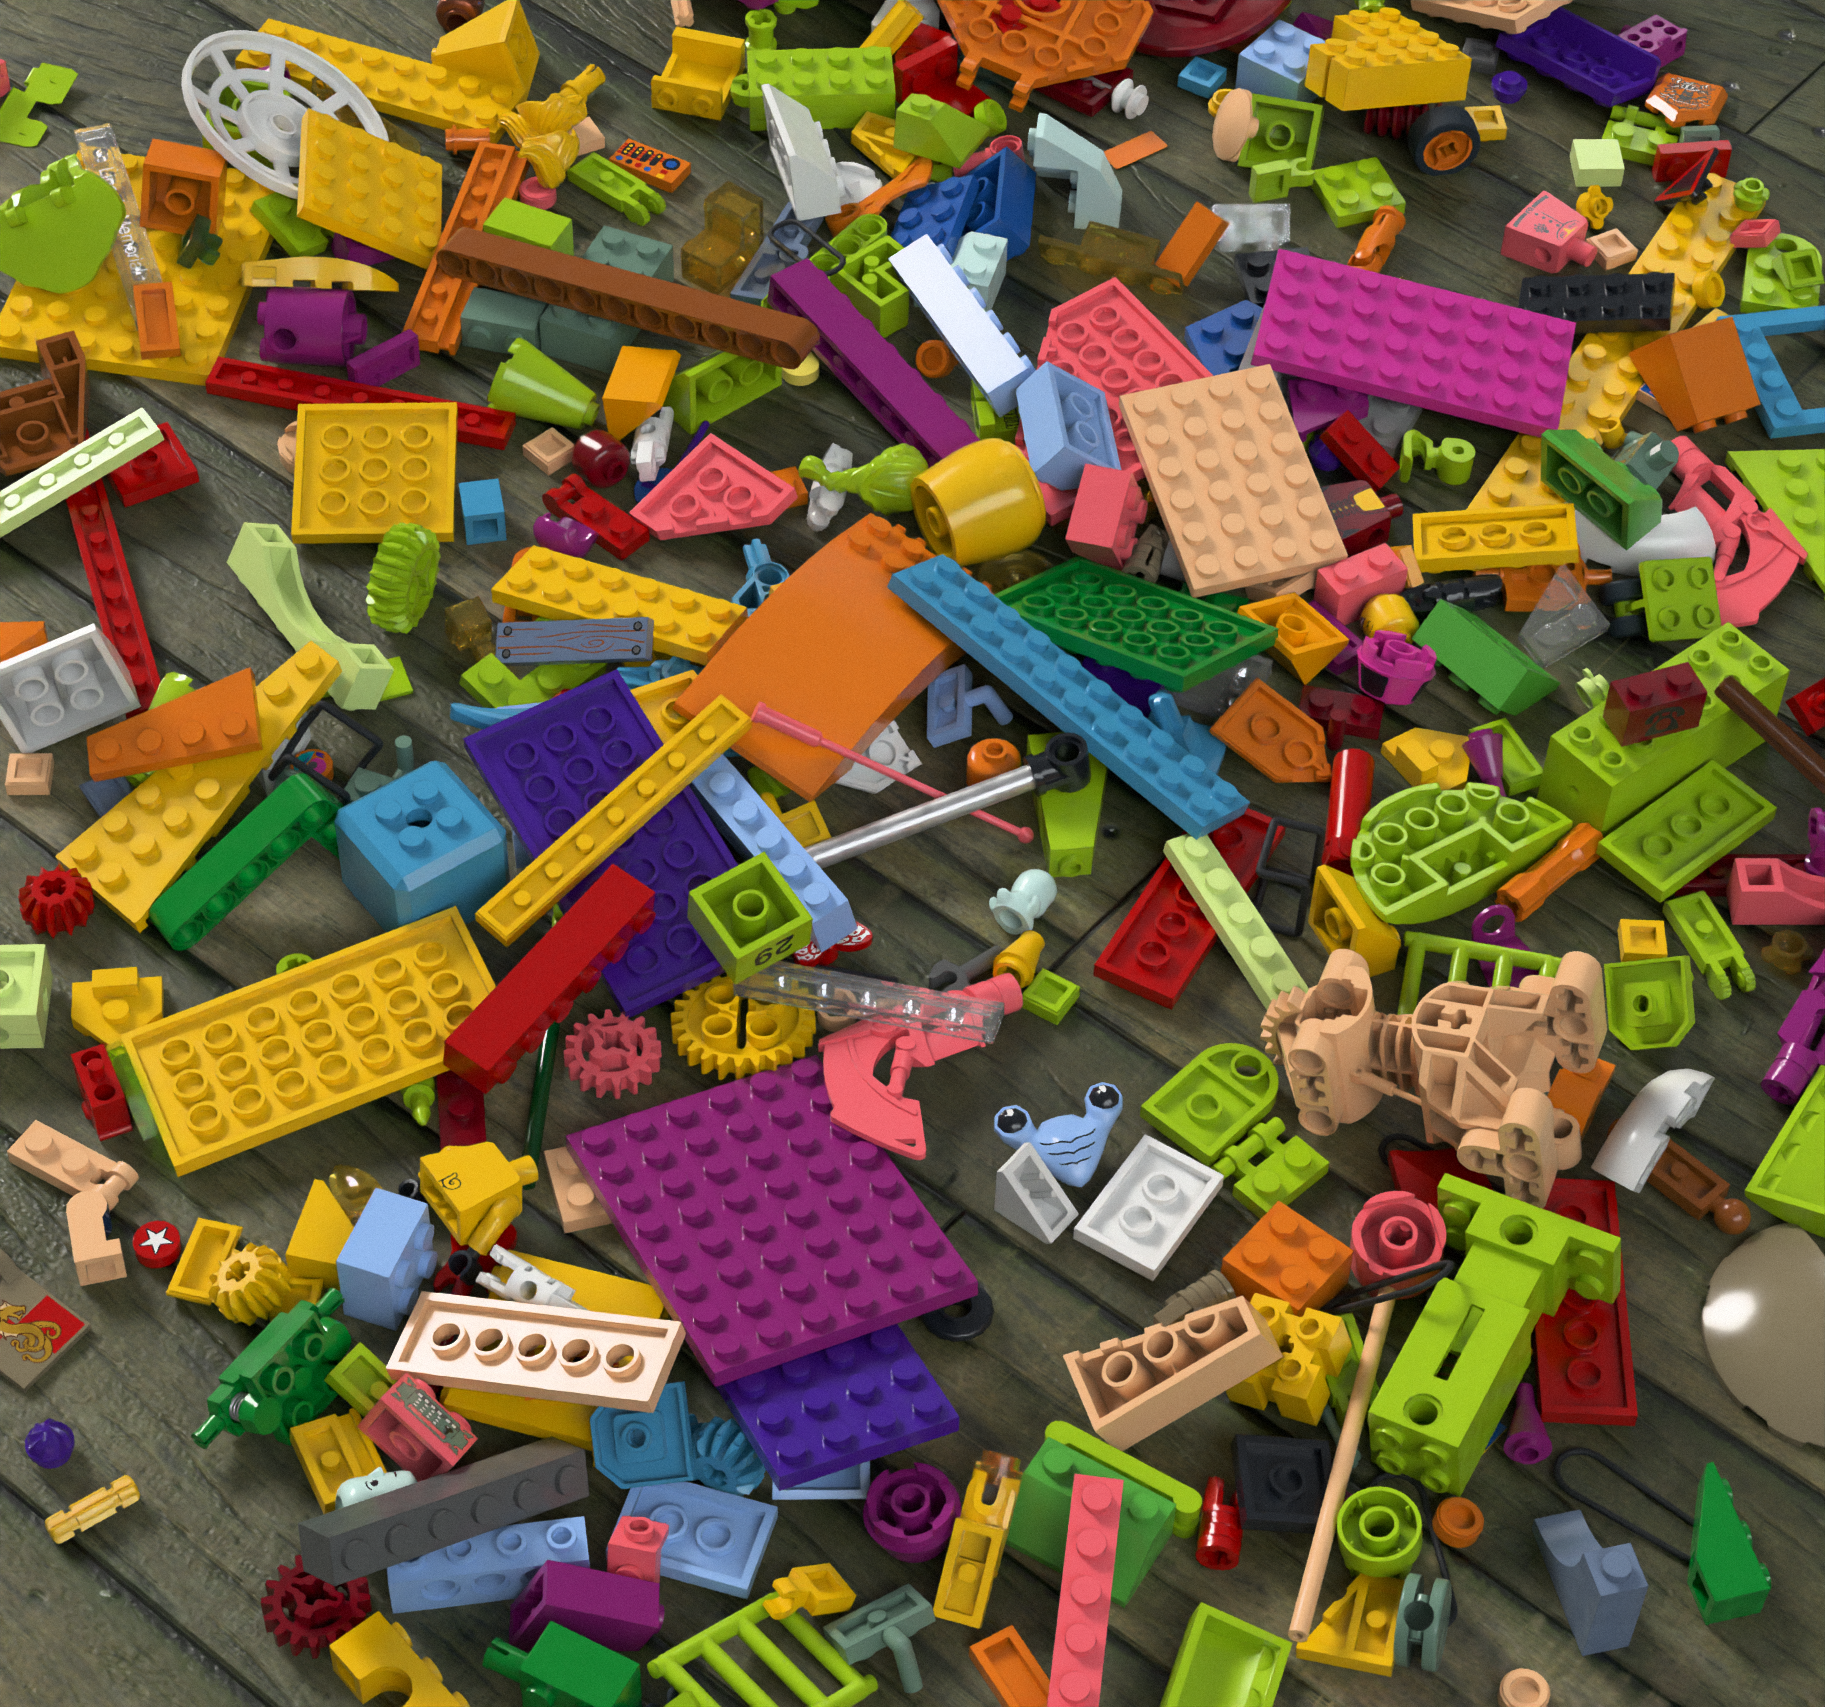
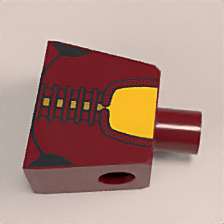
M1357 480L1320 487L1348 557L1387 543L1391 520L1403 515L1402 501L1397 494L1394 493L1379 498L1367 481Z

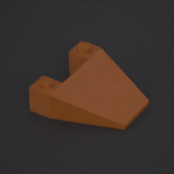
M74 330L36 340L40 368L44 380L0 392V473L5 476L44 466L86 441L91 387L86 357Z

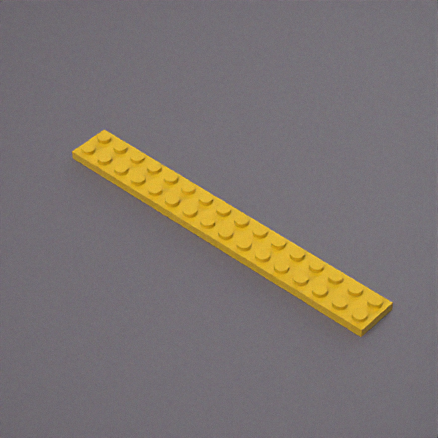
M1708 173L1707 178L1711 181L1713 187L1704 192L1708 196L1707 199L1697 205L1693 204L1690 200L1678 202L1628 273H1675V294L1670 331L1587 333L1570 358L1558 430H1577L1585 438L1595 440L1602 450L1605 448L1598 429L1609 430L1606 422L1608 418L1616 417L1622 422L1636 401L1638 389L1645 383L1632 363L1629 352L1668 334L1684 329L1698 308L1692 292L1694 276L1699 272L1714 270L1720 275L1737 249L1731 244L1730 235L1745 219H1757L1765 207L1766 201H1764L1763 207L1758 211H1744L1738 208L1734 202L1733 192L1736 182L1722 178L1714 173ZM1519 432L1466 510L1563 504L1558 494L1541 481V438Z

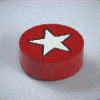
M148 1222L142 1225L133 1237L136 1259L146 1267L163 1268L169 1266L177 1260L181 1253L182 1245L179 1232L169 1222Z

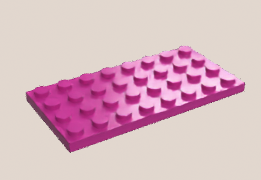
M1279 248L1251 365L1258 367L1270 364L1273 371L1541 438V434L1546 430H1558L1576 322Z

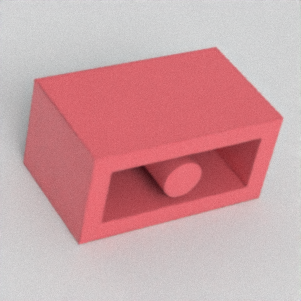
M1383 543L1318 569L1313 600H1316L1345 626L1360 619L1366 603L1374 596L1384 593L1399 595L1400 592H1403L1408 568L1394 554L1392 549L1386 543Z

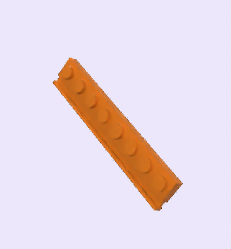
M481 141L478 144L402 330L404 332L411 329L418 335L420 351L439 353L440 349L449 350L450 355L455 356L462 340L460 316L473 288H482L483 285L446 274L438 265L436 255L459 228L467 227L483 231L484 222L504 197L517 200L519 187L525 180L531 163L527 158L517 157L520 151H516L515 146Z

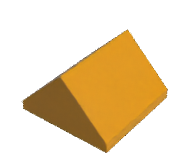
M622 346L602 397L608 433L620 441L662 408L681 357L680 353L676 350Z
M1295 592L1240 606L1237 614L1279 628L1275 645L1267 648L1265 651L1303 685H1307L1349 642V639Z

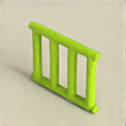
M1405 931L1403 940L1405 942L1404 946L1408 947L1397 1015L1413 1014L1416 1009L1426 951L1452 955L1448 982L1466 981L1469 959L1495 963L1492 987L1499 985L1510 987L1513 966L1537 970L1540 976L1555 978L1562 958L1434 934Z
M777 1591L765 1595L662 1653L647 1664L648 1672L653 1678L658 1679L663 1676L679 1694L684 1691H692L701 1707H721L682 1667L701 1656L750 1707H779L719 1646L737 1635L807 1707H852L878 1689L877 1680L873 1675L867 1674L863 1677L852 1665L849 1666L837 1650L796 1610L792 1615L778 1621L844 1686L842 1689L826 1697L755 1625L770 1616L762 1604L765 1600L779 1597L780 1595Z

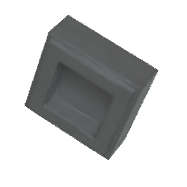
M1466 38L1462 53L1472 58L1470 71L1494 75L1500 48L1495 46L1496 42Z

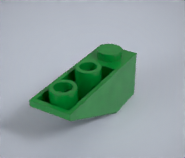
M1714 1462L1706 1464L1697 1489L1690 1551L1691 1559L1687 1584L1705 1625L1760 1613L1771 1590L1769 1571L1763 1562H1758L1752 1549V1535L1749 1526L1744 1520H1739L1733 1506L1731 1486L1725 1478L1721 1479Z

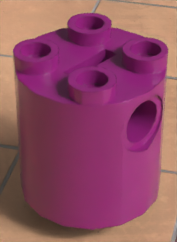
M295 286L268 287L266 302H259L258 325L264 326V338L260 341L259 349L261 361H270L277 364L347 367L346 361L354 357L355 345H364L366 343L368 330L367 316L357 312L354 293L350 289Z

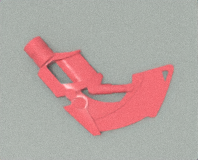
M1687 436L1676 437L1671 442L1678 448L1679 458L1671 471L1683 484L1668 508L1682 512L1696 506L1706 518L1713 532L1715 545L1718 549L1713 570L1721 625L1723 626L1727 622L1731 623L1734 627L1754 625L1758 623L1759 613L1787 585L1798 563L1804 566L1808 553L1772 508L1768 509L1765 513L1758 509V505L1755 502L1756 497L1726 467L1714 465ZM1711 481L1731 501L1727 511L1701 487L1703 484ZM1742 532L1749 549L1748 563L1744 571L1726 576L1729 565L1732 564L1736 550L1739 547Z
M1004 973L986 981L967 986L963 990H950L896 1009L893 1015L884 1016V1012L881 1011L819 1039L818 1053L824 1052V1081L833 1107L830 1113L831 1122L856 1136L914 1160L925 1159L926 1143L920 1102L902 1096L911 1068L930 1067L935 1065L934 1061L976 1046L986 1047L983 1034L984 1023L1019 1011L1022 1008L1023 996L1014 976L1010 973ZM960 1009L966 1014V1016L923 1030L924 1022ZM895 1048L890 1069V1082L888 1086H885L873 1076L879 1060L888 1051ZM906 1144H915V1146L911 1147Z

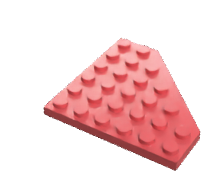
M1114 277L1051 309L1048 320L1049 327L1046 337L1043 338L1037 359V369L1048 361L1105 392L1121 470L1132 472L1137 482L1146 476L1119 408L1120 395L1213 375ZM1020 419L1015 437V446L1021 450L1029 461ZM1038 481L1043 493L1046 521L1051 526H1054L1071 517L1078 488L1061 491L1048 483Z

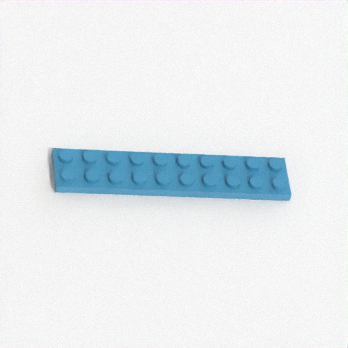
M942 554L892 574L887 585L888 589L1062 731L1081 736L1087 743L1089 753L1197 840L1244 815L1250 801L1242 796L1235 786L1217 776L1206 767L1200 758L1191 755L1175 742L1169 733L1160 730L1144 717L1138 708L1129 705L1113 692L1107 683L1097 679L1082 667L1076 658L1066 654L1052 643L1045 633L1036 630L1023 620L1014 608L1004 604L989 591L987 586L976 581L963 571L956 561Z

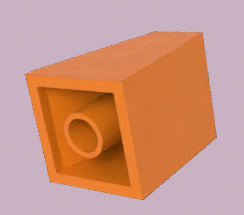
M1732 316L1668 334L1629 352L1632 363L1677 432L1693 428L1694 434L1701 433L1717 427L1715 421L1723 418L1725 424L1728 425L1748 418L1746 411L1761 405Z

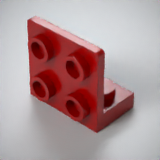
M950 36L893 64L895 101L900 105L911 93L924 94L933 100L946 103L962 113L974 117V107L980 102L992 98L974 84H972L969 90L956 85L960 75L957 72L958 42Z

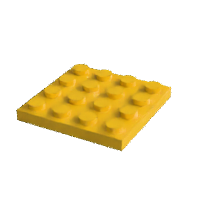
M308 108L302 117L297 217L427 270L441 237L442 164L435 162L430 157L421 156L404 149L394 142H388L371 135L361 128H355L340 122L328 114H322Z
M457 402L298 404L291 526L293 544L383 543L386 532L394 524L398 525L400 522L422 525V527L434 532L439 542H454L458 426Z

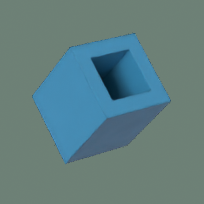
M499 479L459 483L461 515L466 544L472 545L507 540L505 512Z

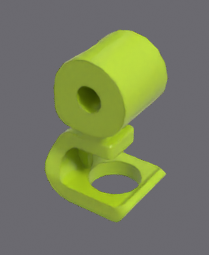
M1409 430L1405 433L1399 458V480L1404 483L1408 482L1413 457L1420 455L1424 460V470L1436 468L1437 476L1441 481L1450 485L1466 483L1470 479L1476 452L1475 448L1470 442L1459 438H1445L1442 440L1441 446L1435 448L1430 438L1424 436L1418 430Z

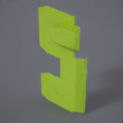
M41 63L39 68H32L24 82V85L27 86L25 92L13 86L0 108V142L26 148L37 146L48 126L42 121L27 118L36 101L50 105L62 104L78 73L70 68Z

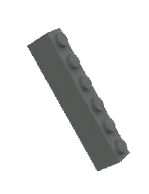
M551 1436L299 1522L298 1530L303 1569L305 1572L333 1586H337L588 1497L590 1494L585 1449Z

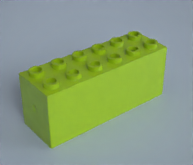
M1727 622L1654 669L1658 670L1689 662L1708 692L1699 727L1621 747L1602 717L1606 701L1551 735L1537 800L1551 806L1572 820V827L1569 831L1580 823H1589L1594 829L1601 831L1605 838L1711 760L1726 768L1765 742L1759 734L1715 695L1714 691L1723 679L1733 676L1777 716L1790 670L1731 623Z

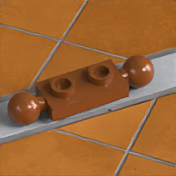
M1620 1118L1615 1119L1610 1124L1607 1131V1138ZM1669 1139L1666 1149L1650 1173L1647 1182L1699 1221L1711 1211L1714 1214L1716 1226L1723 1233L1737 1235L1744 1232L1751 1222L1749 1207L1743 1201L1736 1198L1724 1199L1728 1194L1730 1184Z

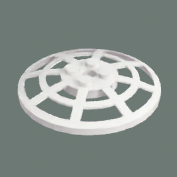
M229 30L216 33L202 40L192 50L182 70L181 86L184 101L191 118L201 134L235 168L261 185L287 197L298 200V187L296 186H298L299 178L290 176L289 167H299L301 123L307 108L293 98L284 95L283 90L303 100L312 107V110L328 114L338 121L339 119L334 112L348 104L361 121L366 132L389 142L387 131L379 114L368 98L346 75L319 55L284 38L249 30ZM245 49L270 54L269 72L252 68L233 70L222 51ZM211 56L221 76L212 84L207 95L192 85L191 77L198 64L206 57ZM285 61L294 63L312 73L336 93L322 102L303 86L284 77ZM241 82H263L268 84V90H257L249 93ZM228 86L241 102L237 111L219 103L221 92ZM198 102L209 109V115L218 133L206 119ZM221 117L237 124L243 138L233 140L224 127ZM257 151L273 163L274 170L259 163L246 152Z

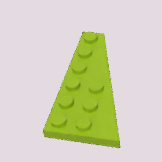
M1825 449L1727 451L1725 463L1731 472L1737 471L1743 480L1742 484L1756 497L1763 507L1762 512L1765 513L1768 509L1772 508L1806 550L1808 555L1804 563L1803 572L1810 581L1815 580L1825 593Z

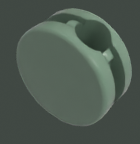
M1416 1573L1407 1575L1400 1598L1394 1635L1393 1659L1397 1666L1407 1668L1410 1666L1416 1644L1422 1645V1670L1436 1672L1438 1670L1445 1647L1452 1596L1450 1580L1437 1577L1433 1584L1431 1596L1424 1595L1423 1575Z

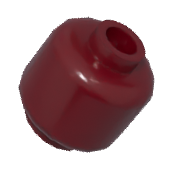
M593 430L581 436L574 445L571 457L572 465L577 473L591 485L598 488H609L618 484L626 475L630 465L628 449L612 434L604 430Z

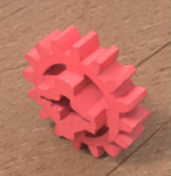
M606 1009L604 1018L598 1019L594 1014L590 1013L588 1014L587 1026L576 1022L573 1025L574 1035H566V1050L563 1051L564 1065L568 1067L569 1079L571 1081L579 1080L580 1090L583 1092L591 1087L596 1088L597 1098H602L606 1091H612L614 1098L620 1099L621 1090L628 1089L633 1095L638 1094L637 1083L641 1082L645 1085H650L652 1083V1073L660 1071V1058L662 1057L661 1041L657 1040L655 1027L645 1029V1018L643 1016L631 1021L629 1016L625 1017L623 1012L620 1017H613L611 1010ZM637 1046L642 1051L641 1057L637 1055ZM585 1051L589 1053L588 1062L583 1057Z

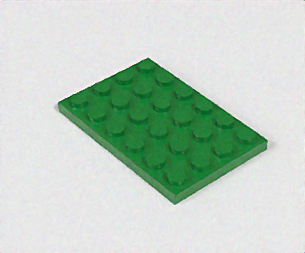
M1080 556L994 594L1004 604L1014 608L1020 614V617L1033 628L1045 633L1052 643L1061 646L1065 652L1083 654L1095 659L1096 663L1102 666L1120 668L1129 672L1134 678L1149 679L1164 685L1166 690L1176 693L1186 692L1205 680H1209L1213 676L1235 667L1236 664L1258 655L1260 652L1275 645L1279 628Z

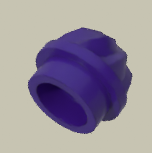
M1321 434L1315 435L1308 447V454L1312 464L1324 471H1332L1339 468L1342 462L1319 438Z
M51 1418L46 1419L42 1423H35L34 1428L30 1430L25 1439V1449L28 1457L39 1466L47 1469L57 1468L65 1464L75 1446L72 1430L66 1424Z

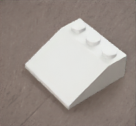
M94 623L0 663V720L21 753H33L141 707L128 668L115 646Z

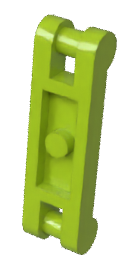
M1054 1421L1046 1427L1045 1441L1050 1437L1177 1504L1172 1532L1175 1536L1190 1538L1197 1533L1202 1497L1195 1489L1067 1422Z

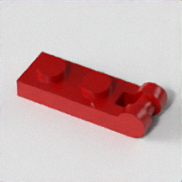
M575 473L566 477L562 481L561 487L558 489L551 488L542 495V501L547 510L560 519L568 517L596 531L599 537L595 543L621 561L650 541L649 528L588 488L583 479ZM573 499L576 503L571 504L568 500Z

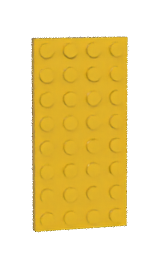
M454 906L121 1034L120 1037L177 1177H180L449 1071L450 1069L443 1065L444 1041L489 995L496 985L457 907Z

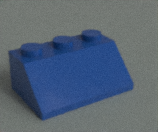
M1006 146L964 175L974 174L980 187L961 237L973 231L1007 238L1008 261L1014 256L1022 255L1030 246L1036 172Z

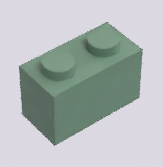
M474 287L460 316L462 344L467 347L514 355L508 352V349L516 338L521 337L540 350L539 319L547 309L548 303L516 294Z

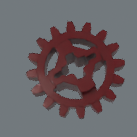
M299 1554L295 1556L296 1567L290 1570L284 1565L277 1567L280 1581H266L267 1596L261 1598L263 1620L267 1633L273 1632L275 1644L278 1647L290 1641L293 1656L297 1657L303 1648H310L312 1659H318L321 1648L328 1647L329 1649L330 1644L367 1619L366 1613L372 1611L371 1596L366 1577H360L333 1586L305 1572L302 1556ZM339 1586L347 1592L350 1601L345 1600L344 1593L338 1592ZM284 1608L288 1609L289 1616L295 1617L294 1623L285 1616Z

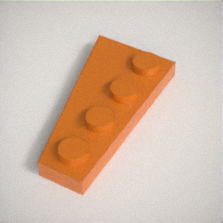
M251 667L87 736L91 778L94 782L263 750L255 675Z

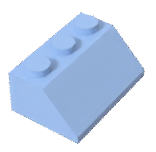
M1048 361L1015 389L1029 462L1038 481L1048 483L1063 491L1079 488L1085 463L1121 470L1105 392Z

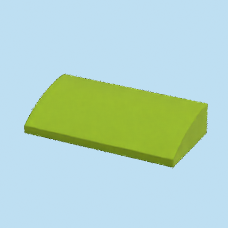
M1820 1065L1746 1187L1745 1197L1776 1217L1788 1223L1797 1224L1803 1230L1824 1238L1825 1066Z
M1201 1602L1188 1620L1159 1707H1273L1292 1642Z

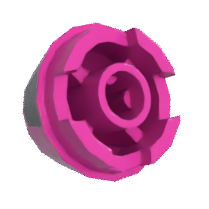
M1377 630L1373 638L1365 636L1363 645L1357 649L1359 688L1367 695L1385 702V704H1412L1436 675L1434 668L1437 660L1436 653L1427 644L1420 650L1406 643L1407 635Z

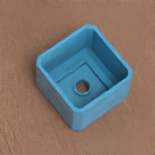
M430 761L337 811L334 822L342 882L385 932L392 931L454 906L457 907L466 925L475 920V913L510 882L506 829L446 763Z

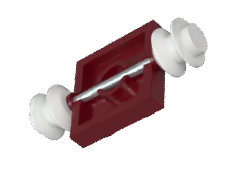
M1128 67L1035 88V90L1090 117H1093L1111 101L1112 110L1115 113L1125 109L1126 118L1133 119L1145 111L1149 101L1147 89L1144 85H1139L1133 89L1134 70Z

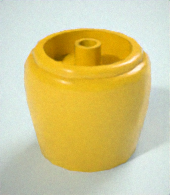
M986 438L954 451L915 477L910 485L914 515L928 547L934 555L944 554L946 557L956 561L960 567L1003 558L1022 551L1038 539L1046 524V508L1043 493L1029 461L1018 447L1010 441H1004L1001 438Z

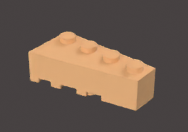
M1244 1296L1186 1314L1183 1321L1168 1326L1158 1323L1144 1328V1334L1123 1341L1117 1337L1101 1342L1099 1349L1084 1354L1077 1350L1063 1355L1094 1431L1109 1445L1120 1451L1128 1449L1283 1357L1266 1319Z

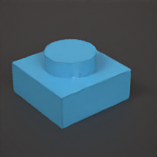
M1195 56L1178 75L1177 87L1209 99L1226 80L1227 68Z

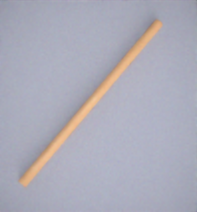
M1386 1286L1378 1290L1377 1296L1395 1292L1396 1290ZM1396 1299L1375 1304L1288 1631L1289 1638L1296 1642H1305L1309 1636L1337 1528L1338 1513L1343 1505Z

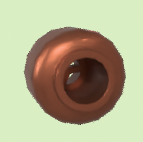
M438 0L436 9L438 23L443 29L451 32L481 15L485 2L484 0Z

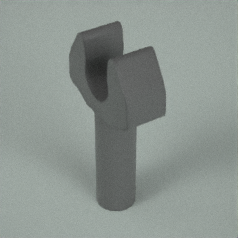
M995 945L961 966L950 963L945 959L939 961L930 972L929 989H934L944 982H952L953 984L943 989V993L950 990H963L965 987L970 986V980L992 968L995 957L1003 950L1000 946Z

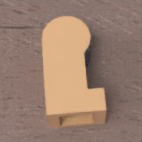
M95 1191L77 1193L67 1203L66 1213L74 1263L80 1286L127 1277L120 1239L107 1240L112 1232V1221L105 1197Z

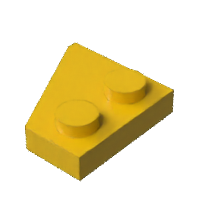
M867 111L851 132V144L894 179L919 156L893 148L894 119Z
M1360 1573L1347 1587L1345 1596L1340 1600L1334 1601L1322 1614L1323 1621L1308 1636L1307 1641L1297 1642L1296 1658L1391 1677L1394 1667L1393 1647L1397 1613L1405 1580L1391 1577H1372Z

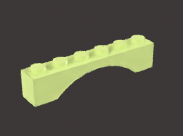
M244 522L227 560V564L238 576L239 581L246 586L257 600L258 605L264 609L275 623L276 628L290 642L296 653L308 642L312 641L339 662L342 672L328 689V692L341 709L349 711L357 709L376 710L394 668L374 644L347 642L335 635L322 622L305 590L299 568L297 548L278 524Z

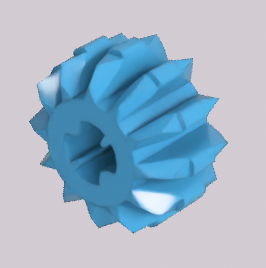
M715 1416L710 1422H704L701 1428H697L691 1436L696 1479L700 1480L704 1487L742 1497L744 1494L749 1495L753 1489H756L765 1477L766 1469L735 1419L731 1418L726 1422L722 1418Z

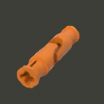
M1385 205L1379 207L1373 215V224L1366 228L1355 253L1351 256L1347 265L1380 273L1382 266L1395 245V236L1403 230L1406 224L1403 213L1393 206Z

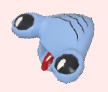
M1105 1082L1089 1087L1084 1099L1086 1115L1083 1118L1074 1114L1054 1117L1042 1122L1038 1130L1033 1125L1026 1110L1017 1105L1003 1107L994 1117V1131L1004 1144L1015 1150H1018L1024 1143L1030 1142L1056 1179L1069 1186L1082 1187L1092 1178L1097 1169L1109 1133L1123 1109V1096L1115 1085Z

